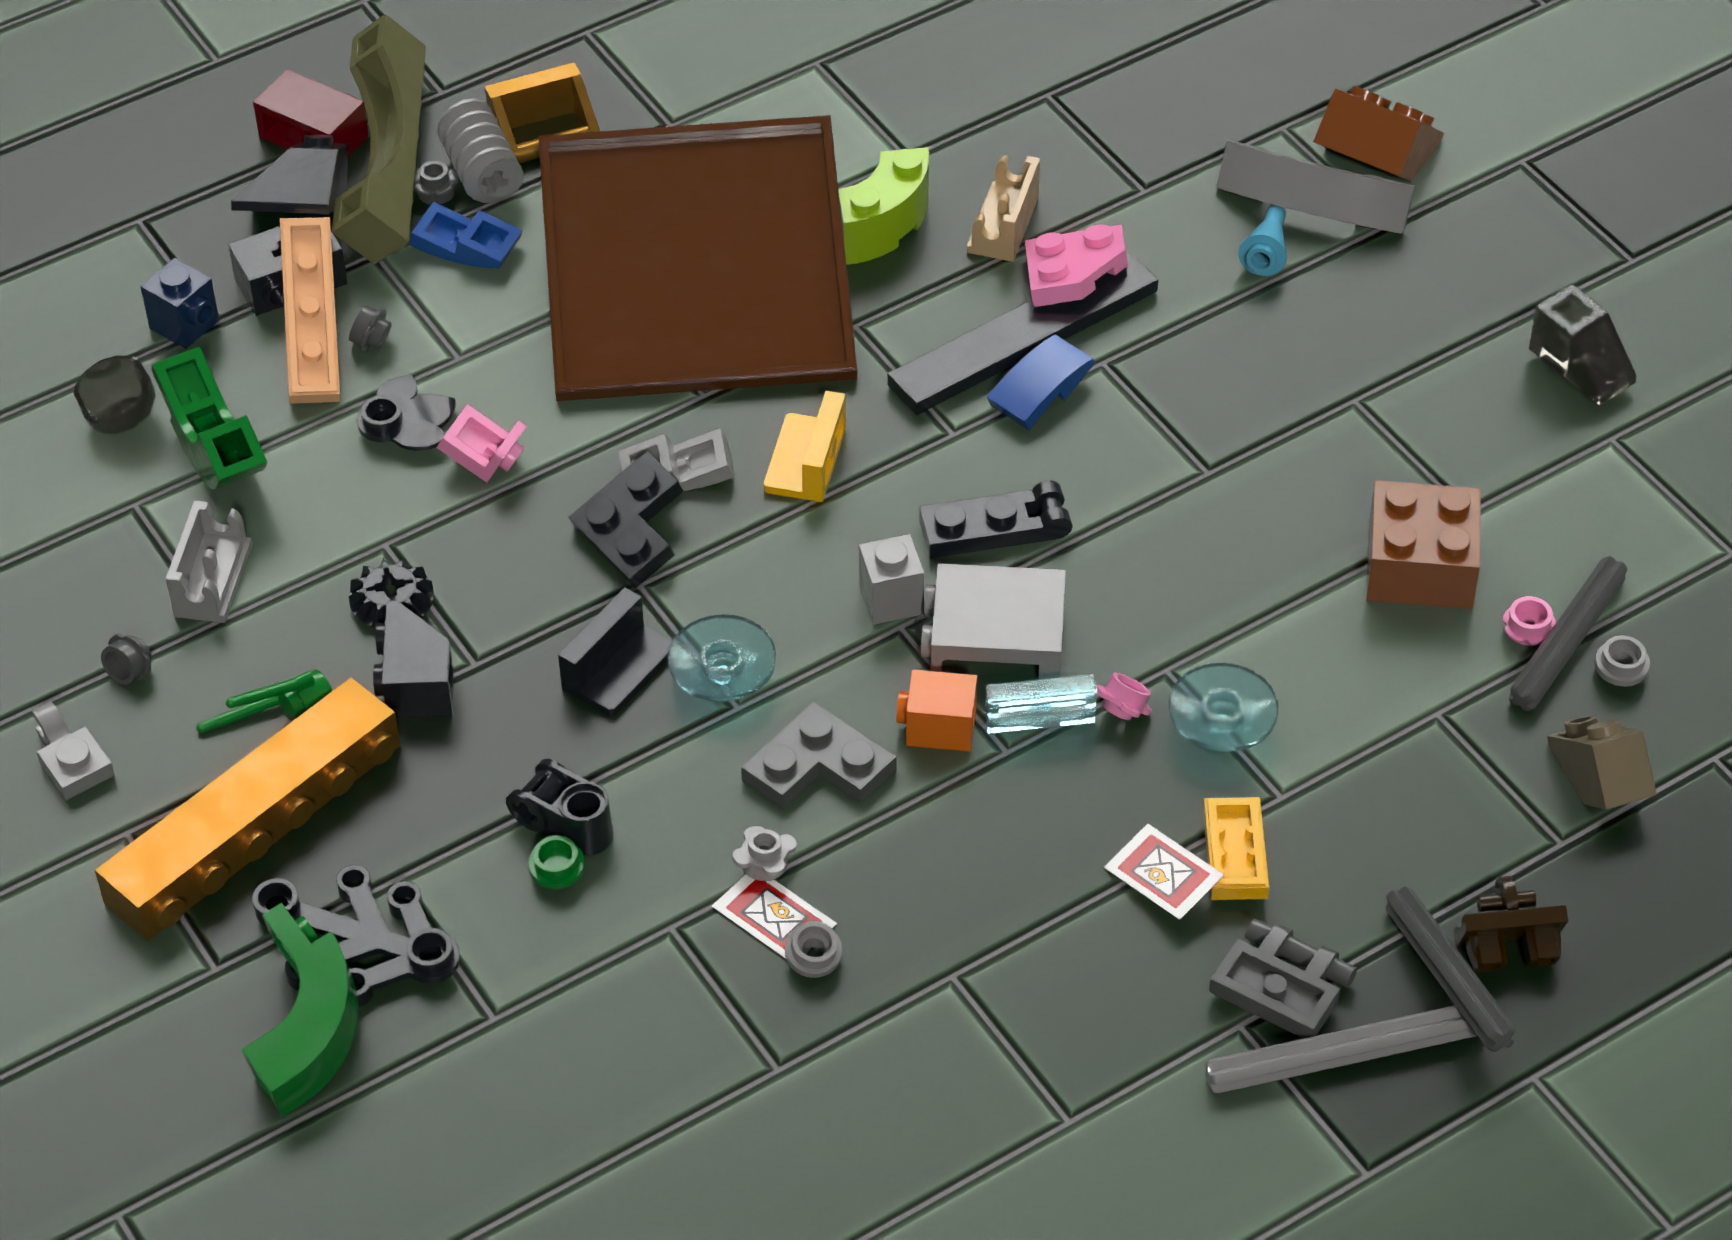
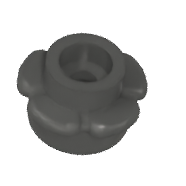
M429 161L415 170L413 188L422 202L430 205L435 202L440 205L453 198L455 185L458 183L459 177L455 169H448L447 165L443 162Z
M365 305L357 315L350 330L349 341L359 345L362 353H366L370 346L380 349L386 341L392 326L391 322L385 320L386 309L382 307L380 310H376Z
M115 634L109 639V646L104 648L101 653V662L106 673L115 682L122 685L130 684L135 679L142 681L151 671V652L146 643L140 638L131 635Z

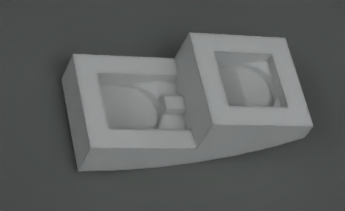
M721 428L674 446L665 433L619 451L622 471L648 451L678 480L683 491L698 489L735 478L728 440Z

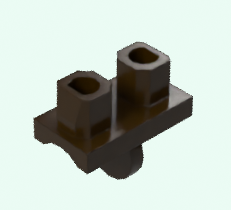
M1511 876L1497 877L1495 894L1477 895L1478 911L1486 913L1465 914L1462 917L1461 927H1455L1456 947L1466 946L1471 965L1476 973L1497 971L1505 968L1508 960L1504 942L1523 941L1527 966L1541 967L1554 965L1561 958L1560 932L1569 922L1566 905L1530 908L1536 907L1537 904L1534 890L1516 892Z

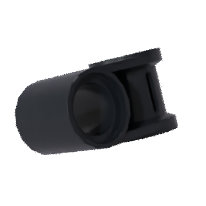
M552 759L541 760L535 767L536 775L521 790L514 789L506 797V805L509 812L521 825L547 837L555 835L567 837L581 849L583 855L600 853L608 848L613 840V824L609 799L605 789L567 770L557 761Z

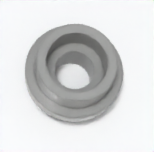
M1620 635L1610 638L1598 649L1594 664L1597 673L1602 679L1616 686L1627 687L1639 684L1646 678L1650 667V659L1644 645L1639 640L1630 636Z
M818 921L806 922L796 927L786 940V960L789 966L800 975L811 978L823 977L833 972L840 963L842 956L841 940L835 931L825 923ZM814 947L819 949L823 955L812 957L806 955L803 951L806 948Z

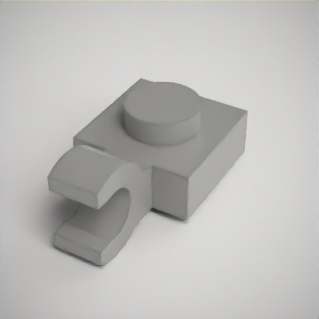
M51 701L31 711L33 717L40 725L36 727V731L46 747L37 751L39 763L65 801L115 776L111 761L86 726L70 733L60 712Z

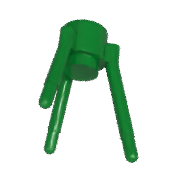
M318 669L308 670L292 679L228 698L226 706L235 709L198 723L196 730L199 733H204L279 704L285 715L293 721L331 693L332 688Z

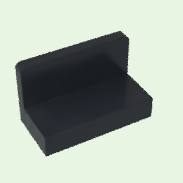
M624 587L558 654L562 689L608 716H615L676 653V643L644 625L642 597Z

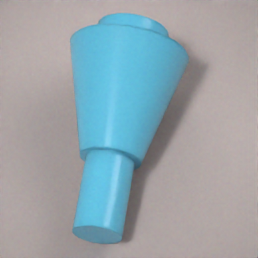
M1271 205L1267 209L1264 221L1239 247L1238 257L1241 264L1253 274L1271 276L1280 272L1286 264L1287 255L1282 228L1286 211L1283 207Z

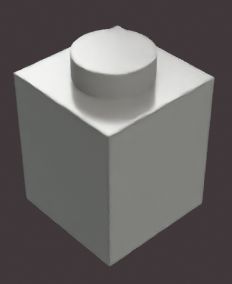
M910 534L859 544V587L873 625L924 614V570Z

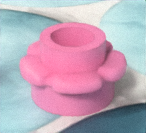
M1533 596L1521 597L1515 600L1503 616V623L1507 625L1505 627L1507 636L1523 645L1542 644L1556 624L1550 605L1546 601Z

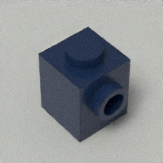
M176 258L172 259L140 286L149 329L185 349L220 321L211 278Z

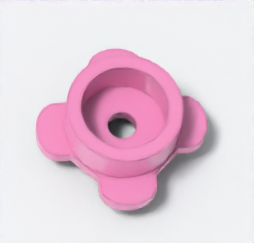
M1114 672L1106 686L1097 684L1094 689L1097 695L1105 699L1102 703L1103 707L1119 718L1131 720L1132 717L1139 718L1140 714L1149 716L1152 711L1146 704L1151 696L1149 689L1127 675Z

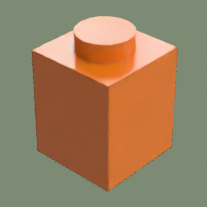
M912 670L909 691H899L896 722L906 724V746L971 752L977 710V675Z

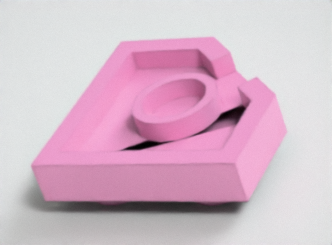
M1122 224L1115 226L1094 225L1084 231L1066 234L1051 232L1042 234L1035 239L1025 240L1033 307L1082 300L1096 290L1095 280L1106 272L1116 275L1128 266Z

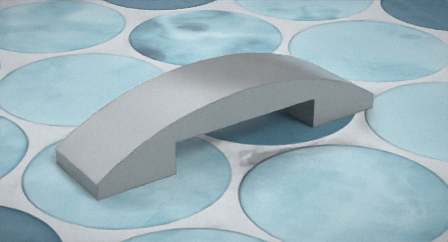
M1227 140L1216 188L1324 218L1403 234L1415 186L1369 174L1362 175L1276 154L1272 150Z

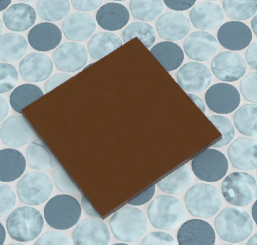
M831 115L538 136L556 402L857 379V362Z

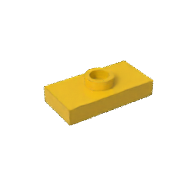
M1260 797L1204 798L1203 816L1208 864L1224 875L1210 889L1211 900L1268 899L1269 880Z

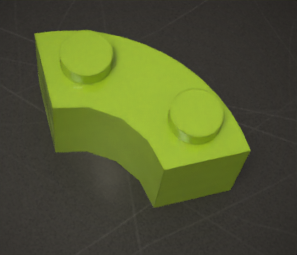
M928 147L881 151L879 165L870 177L857 185L838 189L846 265L870 261L892 252L899 247V240L913 228L918 230L921 226L929 203Z

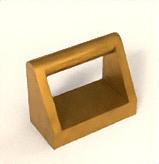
M575 62L485 86L486 102L491 107L493 115L496 117L499 127L502 128L511 150L516 155L518 163L540 158L539 138L516 144L511 130L513 128L575 112L582 127L556 134L600 131L582 76Z

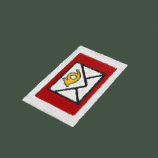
M1149 824L1104 866L1105 869L1179 920L1224 876L1221 872Z
M747 874L712 905L714 909L785 959L786 940L796 927L810 921L822 922L831 928L837 924L777 881H759L749 877ZM812 947L806 948L803 952L806 954Z

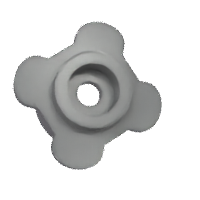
M752 826L744 831L745 841L741 848L733 851L732 859L734 864L739 868H743L749 877L759 881L774 880L785 872L787 856L796 851L797 842L791 835L784 834L779 836V834L772 830L764 829L761 826Z

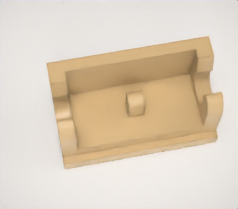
M1003 155L995 168V181H992L980 214L976 216L972 225V234L967 244V253L1014 262L1039 198L1040 158L1027 156L1021 171L1023 174L1014 175L1007 169L1009 164L1008 157Z

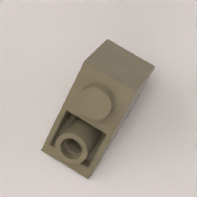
M1585 716L1565 722V731L1547 735L1550 749L1583 804L1607 810L1657 795L1643 730L1623 727L1619 720L1598 722L1597 716Z

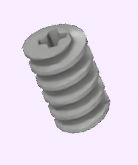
M470 98L453 104L443 113L438 123L437 133L466 193L472 199L483 203H496L516 193L523 184L524 173L515 153L511 150L508 140L505 138L502 128L499 127L491 107L483 100Z

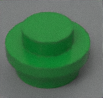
M559 835L546 837L536 844L528 860L529 873L534 882L541 887L554 890L570 887L584 873L585 860L583 852L567 837Z

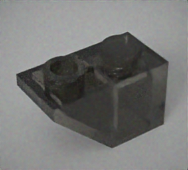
M1573 284L1569 285L1535 307L1528 349L1600 406L1636 383L1637 375L1608 311Z

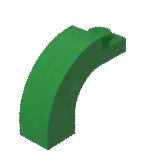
M200 346L152 364L151 371L171 414L170 422L196 472L209 488L217 489L265 470L267 459L247 415L237 419L233 417L220 393Z
M280 903L264 913L262 917L274 944L300 979L298 996L293 1008L281 1023L241 1050L253 1076L281 1116L284 1117L324 1088L345 1061L356 1033L358 998L349 967L332 931L318 938L304 916L294 920L284 905Z

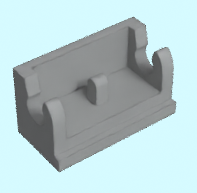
M194 501L166 576L173 614L177 618L226 623L253 545L252 538L246 537L243 519L237 510L230 509L227 518L229 524H220L213 519V510L208 502Z

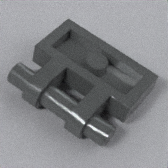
M1254 918L1247 928L1245 939L1260 945L1259 948L1237 939L1211 977L1209 992L1303 1039L1316 1036L1339 1001L1340 988L1327 981L1330 979L1349 988L1356 976L1357 967L1340 960V953L1322 945L1318 949L1293 937L1294 931L1279 923L1272 927ZM1283 957H1284V958H1287V959H1289V960H1291V961H1293V962H1295V963H1297V964H1299V965L1305 967L1306 969H1305V970H1302V969H1300V968H1298V967H1296V966H1294V965H1292V964H1290V963H1287V962H1285V961H1283V960H1281V959H1282Z

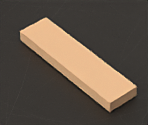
M330 217L280 218L289 404L340 402Z

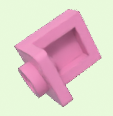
M467 404L436 448L488 483L498 467L508 472L525 447L519 444L517 440L527 426L518 420L510 433H508Z

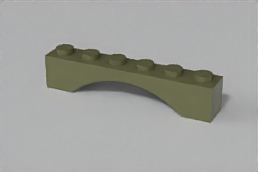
M386 13L355 35L352 40L349 69L359 88L367 113L370 129V158L367 171L362 180L335 199L332 233L374 265L389 254L398 253L409 242L420 108L422 106V86L425 73L426 45Z

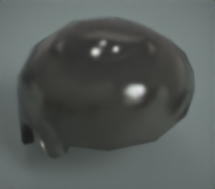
M115 355L99 360L84 371L74 386L73 392L87 423L94 430L104 434H119L137 428L151 415L156 397L152 380L140 361L134 357Z

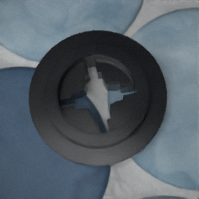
M383 558L380 566L373 569L363 566L361 577L350 581V595L348 597L350 608L359 621L373 628H376V623H385L386 602L390 601V597H387L384 592V587L387 585H394L397 591L395 600L399 601L420 618L429 611L434 599L433 584L427 578L423 566L412 568L405 558L397 565H390Z

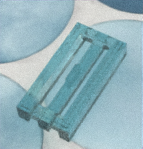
M1094 674L991 684L985 687L987 698L985 699V724L987 734L1095 723L1097 687Z

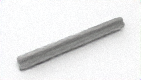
M1456 1005L1209 1059L1206 1062L1205 1073L1211 1091L1222 1093L1478 1035Z

